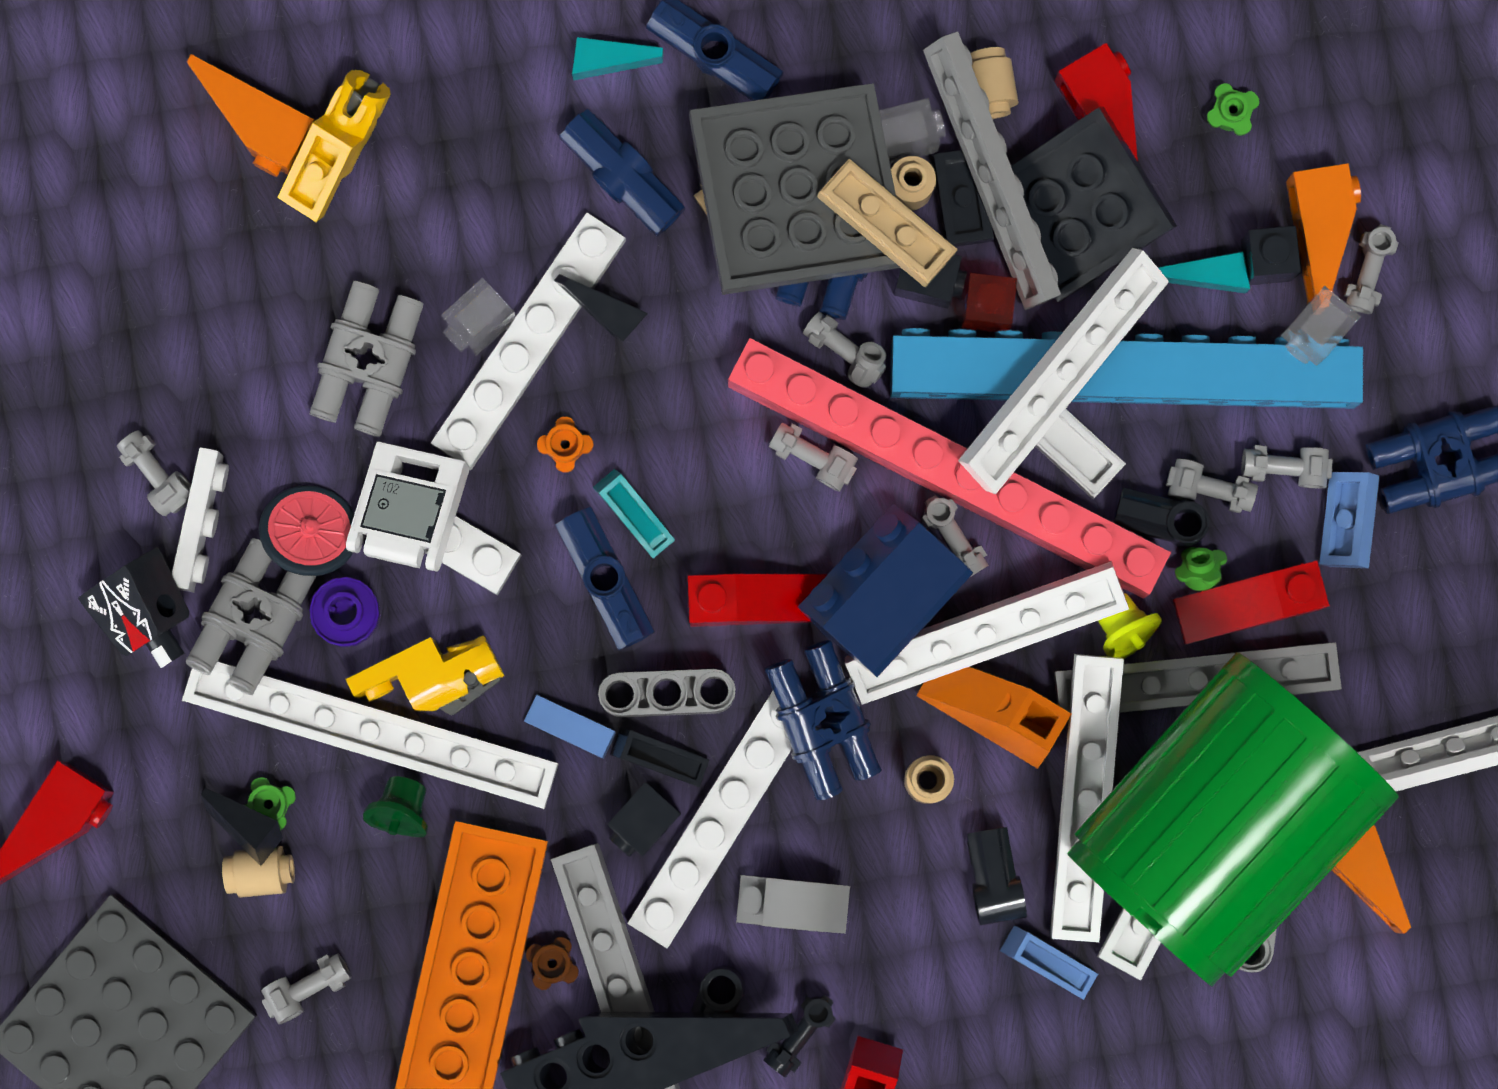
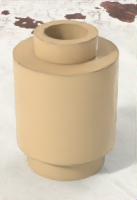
M989 47L970 53L972 68L978 84L988 97L989 112L992 119L1010 115V108L1016 106L1019 102L1012 61L1006 57L1005 49L1002 47Z
M907 156L898 160L891 169L896 198L911 211L923 207L932 195L936 184L935 171L928 161L918 156ZM904 177H914L920 184L909 186L906 184Z
M928 755L916 759L909 765L905 772L904 784L906 791L914 800L924 804H932L943 800L949 795L954 785V774L952 768L944 759ZM924 771H930L936 776V785L932 789H924L919 784V776Z
M277 846L263 865L260 866L245 850H236L234 855L224 856L222 876L224 888L227 894L237 893L240 898L286 893L287 883H294L295 880L292 855H285L282 846Z

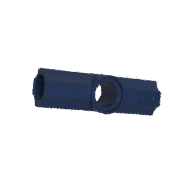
M661 0L646 25V29L693 60L703 73L716 76L751 101L768 99L783 76L782 70L736 40L726 27L711 23L679 0ZM718 41L723 43L728 51L722 58L710 59L703 54V47L709 42Z
M588 109L578 114L559 135L560 140L593 172L591 175L599 186L617 203L623 202L637 219L639 218L649 231L653 232L657 237L666 231L685 211V206L652 174L653 169L630 144L627 142L622 144L608 127Z
M592 507L580 510L555 524L618 651L630 647L654 634L655 631ZM604 566L611 567L618 573L617 584L608 591H600L592 584L594 572Z

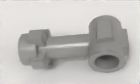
M1380 224L1372 232H1365L1362 235L1359 245L1362 247L1365 258L1357 284H1348L1344 297H1347L1345 307L1359 313L1372 314L1374 306H1379L1382 294L1374 290L1384 257L1395 254L1399 244L1391 227Z
M818 312L803 331V334L809 338L808 341L819 349L825 344L850 363L847 374L850 381L855 385L868 387L872 383L875 384L886 368L884 364L886 359L884 349L873 342H866L858 347L836 330L839 324L836 320Z
M783 422L781 423L769 445L770 448L776 451V456L786 460L792 454L820 470L816 479L833 490L840 492L844 484L848 486L857 469L854 467L858 460L856 456L835 445L830 453H827L800 438L802 428L793 423L791 426Z
M139 430L134 431L117 445L118 450L122 454L119 458L125 466H131L135 463L155 488L147 495V498L158 513L162 516H167L170 512L177 513L188 503L191 489L190 482L178 471L168 476L150 452L156 445L150 436H143Z
M1255 445L1253 449H1244L1241 473L1244 477H1251V481L1263 482L1266 474L1299 476V487L1320 489L1327 488V479L1332 477L1333 460L1328 459L1329 450L1323 448H1301L1299 458L1267 455V446Z
M1176 459L1175 467L1170 468L1166 486H1169V497L1181 501L1195 502L1198 493L1229 501V511L1241 513L1242 510L1251 512L1258 485L1249 483L1250 478L1237 476L1235 483H1230L1203 476L1204 465L1186 459Z
M934 495L926 500V509L924 516L921 518L927 528L939 529L954 555L973 572L971 576L989 566L984 558L987 554L982 546L973 549L954 520L955 511L958 507L953 499L938 498Z
M339 953L332 957L325 955L318 959L317 962L320 969L290 985L287 977H284L265 986L261 990L265 998L262 1000V1003L269 1017H275L279 1025L286 1023L304 1012L300 1004L302 1000L327 986H330L333 992L344 988V982L351 979L352 976Z

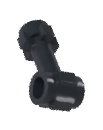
M825 994L821 997L813 998L807 996L801 1004L804 1015L796 1024L799 1031L786 1038L781 1045L777 1042L769 1045L766 1049L769 1053L763 1059L764 1062L785 1078L791 1070L795 1073L802 1063L796 1056L817 1028L824 1026L829 1028L836 1020L832 1011L833 1000Z

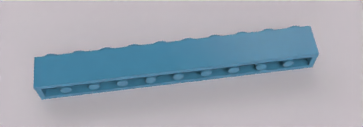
M903 329L902 336H893L891 342L890 398L1007 401L1063 332L1042 333V339H1023V332L1010 330L995 332V338H976V331L966 329L948 331V337H932L928 329ZM1138 334L1135 335V341H1120L1071 402L1354 409L1363 403V347L1350 346V340L1343 338L1322 339L1321 346L1303 345V339L1298 337L1276 338L1274 345L1256 344V337L1233 336L1228 338V343H1210V337L1205 335L1182 336L1181 342H1163V335Z

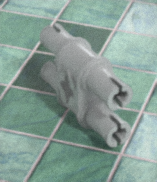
M353 281L341 319H336L331 324L330 328L333 332L323 362L318 363L317 366L319 369L318 373L322 376L309 414L336 423L348 384L353 385L354 382L363 384L362 387L366 389L354 429L380 437L393 398L398 399L399 395H402L403 390L400 387L410 357L416 353L415 345L411 342L424 304L415 299L398 295L385 334L380 333L377 336L371 334L367 327L379 289L362 282ZM371 348L375 358L380 360L382 364L369 363L366 369L362 370L359 361L352 357L351 354L365 355L367 349Z
M255 538L251 539L234 572L223 576L221 580L223 585L209 611L204 612L201 617V624L204 628L186 659L188 666L198 672L210 675L229 640L236 639L244 643L246 649L228 682L235 689L248 695L254 694L271 660H277L278 657L281 658L283 655L282 647L296 621H300L303 617L301 604L316 577L302 576L287 571L276 593L269 594L261 590L258 585L272 560L265 552L261 540ZM255 609L260 610L261 620L254 618L250 624L245 623L243 613L251 615Z

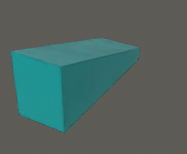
M577 37L572 71L573 81L661 64L664 57L663 48Z
M1243 252L1158 268L1167 278L1168 283L1238 293H1247L1250 290Z
M616 469L612 470L592 487L652 558H655L675 541L637 492Z

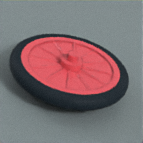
M310 485L289 488L276 495L265 507L259 523L260 540L270 559L284 570L302 576L324 575L340 568L354 553L346 549V541L355 513L342 497L328 489Z

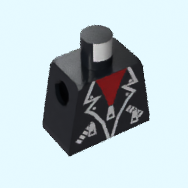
M158 547L124 565L78 597L87 612L121 654L128 656L146 645L160 668L185 654L170 629L189 618L190 611Z

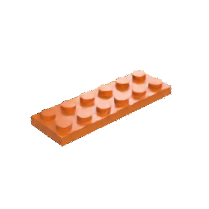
M455 821L395 1089H494L549 841Z

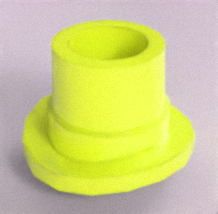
M1124 593L1129 610L1098 620V623L1106 633L1107 640L1104 643L1103 650L1107 657L1125 659L1143 648L1162 622L1158 613L1146 615L1144 611L1136 606L1129 595Z

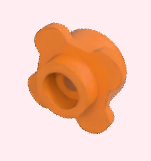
M560 417L556 421V426L549 431L548 435H543L538 439L537 448L541 454H548L556 462V468L560 472L568 473L574 469L575 461L582 454H588L592 451L593 440L589 435H582L575 428L572 418ZM564 440L570 443L567 449L561 447V442Z

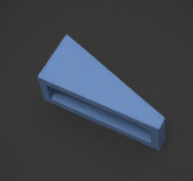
M536 695L524 722L604 759L616 734L615 731Z
M1013 926L1000 949V952L1083 1000L1098 976L1096 972L1016 926Z

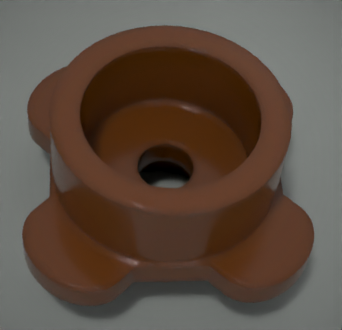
M558 937L552 944L545 946L533 944L528 948L526 958L533 965L535 973L533 984L538 989L547 990L553 983L560 981L572 983L577 979L579 970L577 966L572 964L570 956L572 944L568 939ZM550 959L556 960L557 966L555 968L548 966Z

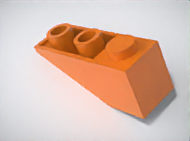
M966 667L924 682L916 695L1037 769L1050 752L1072 714L1032 689L971 667Z

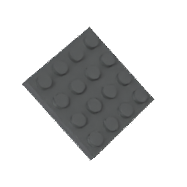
M874 83L690 110V126L722 295L901 268L817 197L821 189L848 159L852 160L896 197Z
M110 895L0 1025V1054L41 1089H197L255 1020L257 1015L118 897Z

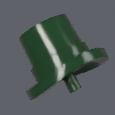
M390 777L382 797L376 802L369 803L365 808L363 821L369 826L385 831L390 835L426 836L428 825L421 818V810L427 792L426 788L419 782L406 777Z

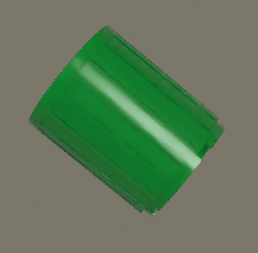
M1236 652L1074 833L1079 840L1067 854L1122 908L1147 928L1156 939L1207 984L1213 987L1225 973L1230 977L1234 975L1378 819L1385 814L1399 798V795L1368 762L1309 708L1260 667Z

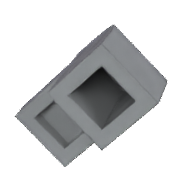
M741 875L736 922L777 928L846 934L850 886Z

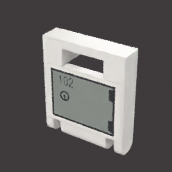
M377 442L347 537L346 549L359 553L365 535H367L364 544V554L366 556L419 569L424 556V549H428L425 563L426 568L436 572L439 571L470 467L462 460ZM402 462L438 470L435 482L401 475L403 470Z

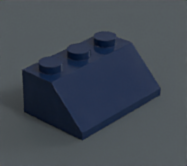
M892 504L854 547L844 555L830 573L811 591L798 608L829 640L875 677H878L969 579L973 572L922 524Z

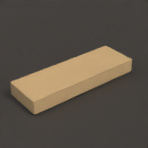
M850 159L845 162L818 193L817 197L925 288L957 251V248Z

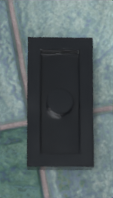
M963 151L934 154L933 163L945 239L954 247L992 242L994 239L992 225Z

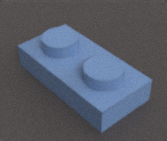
M1332 472V477L1329 479L1320 565L1342 568H1369L1379 475L1369 472Z

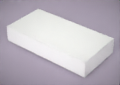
M1067 409L1062 412L1035 446L1092 499L1099 494L1126 464Z

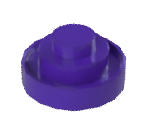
M349 577L335 578L321 585L314 594L309 609L311 624L316 633L328 643L340 647L357 646L369 639L377 629L381 615L379 601L373 590L360 580Z

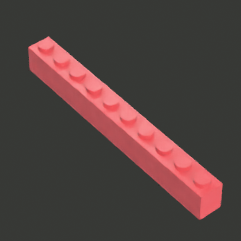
M749 338L728 379V387L948 500L953 499L956 504L1086 570L1112 561L1121 587L1143 599L1151 594L1171 554L1170 551L1016 473L1009 477L996 494L985 491L958 461L967 448Z

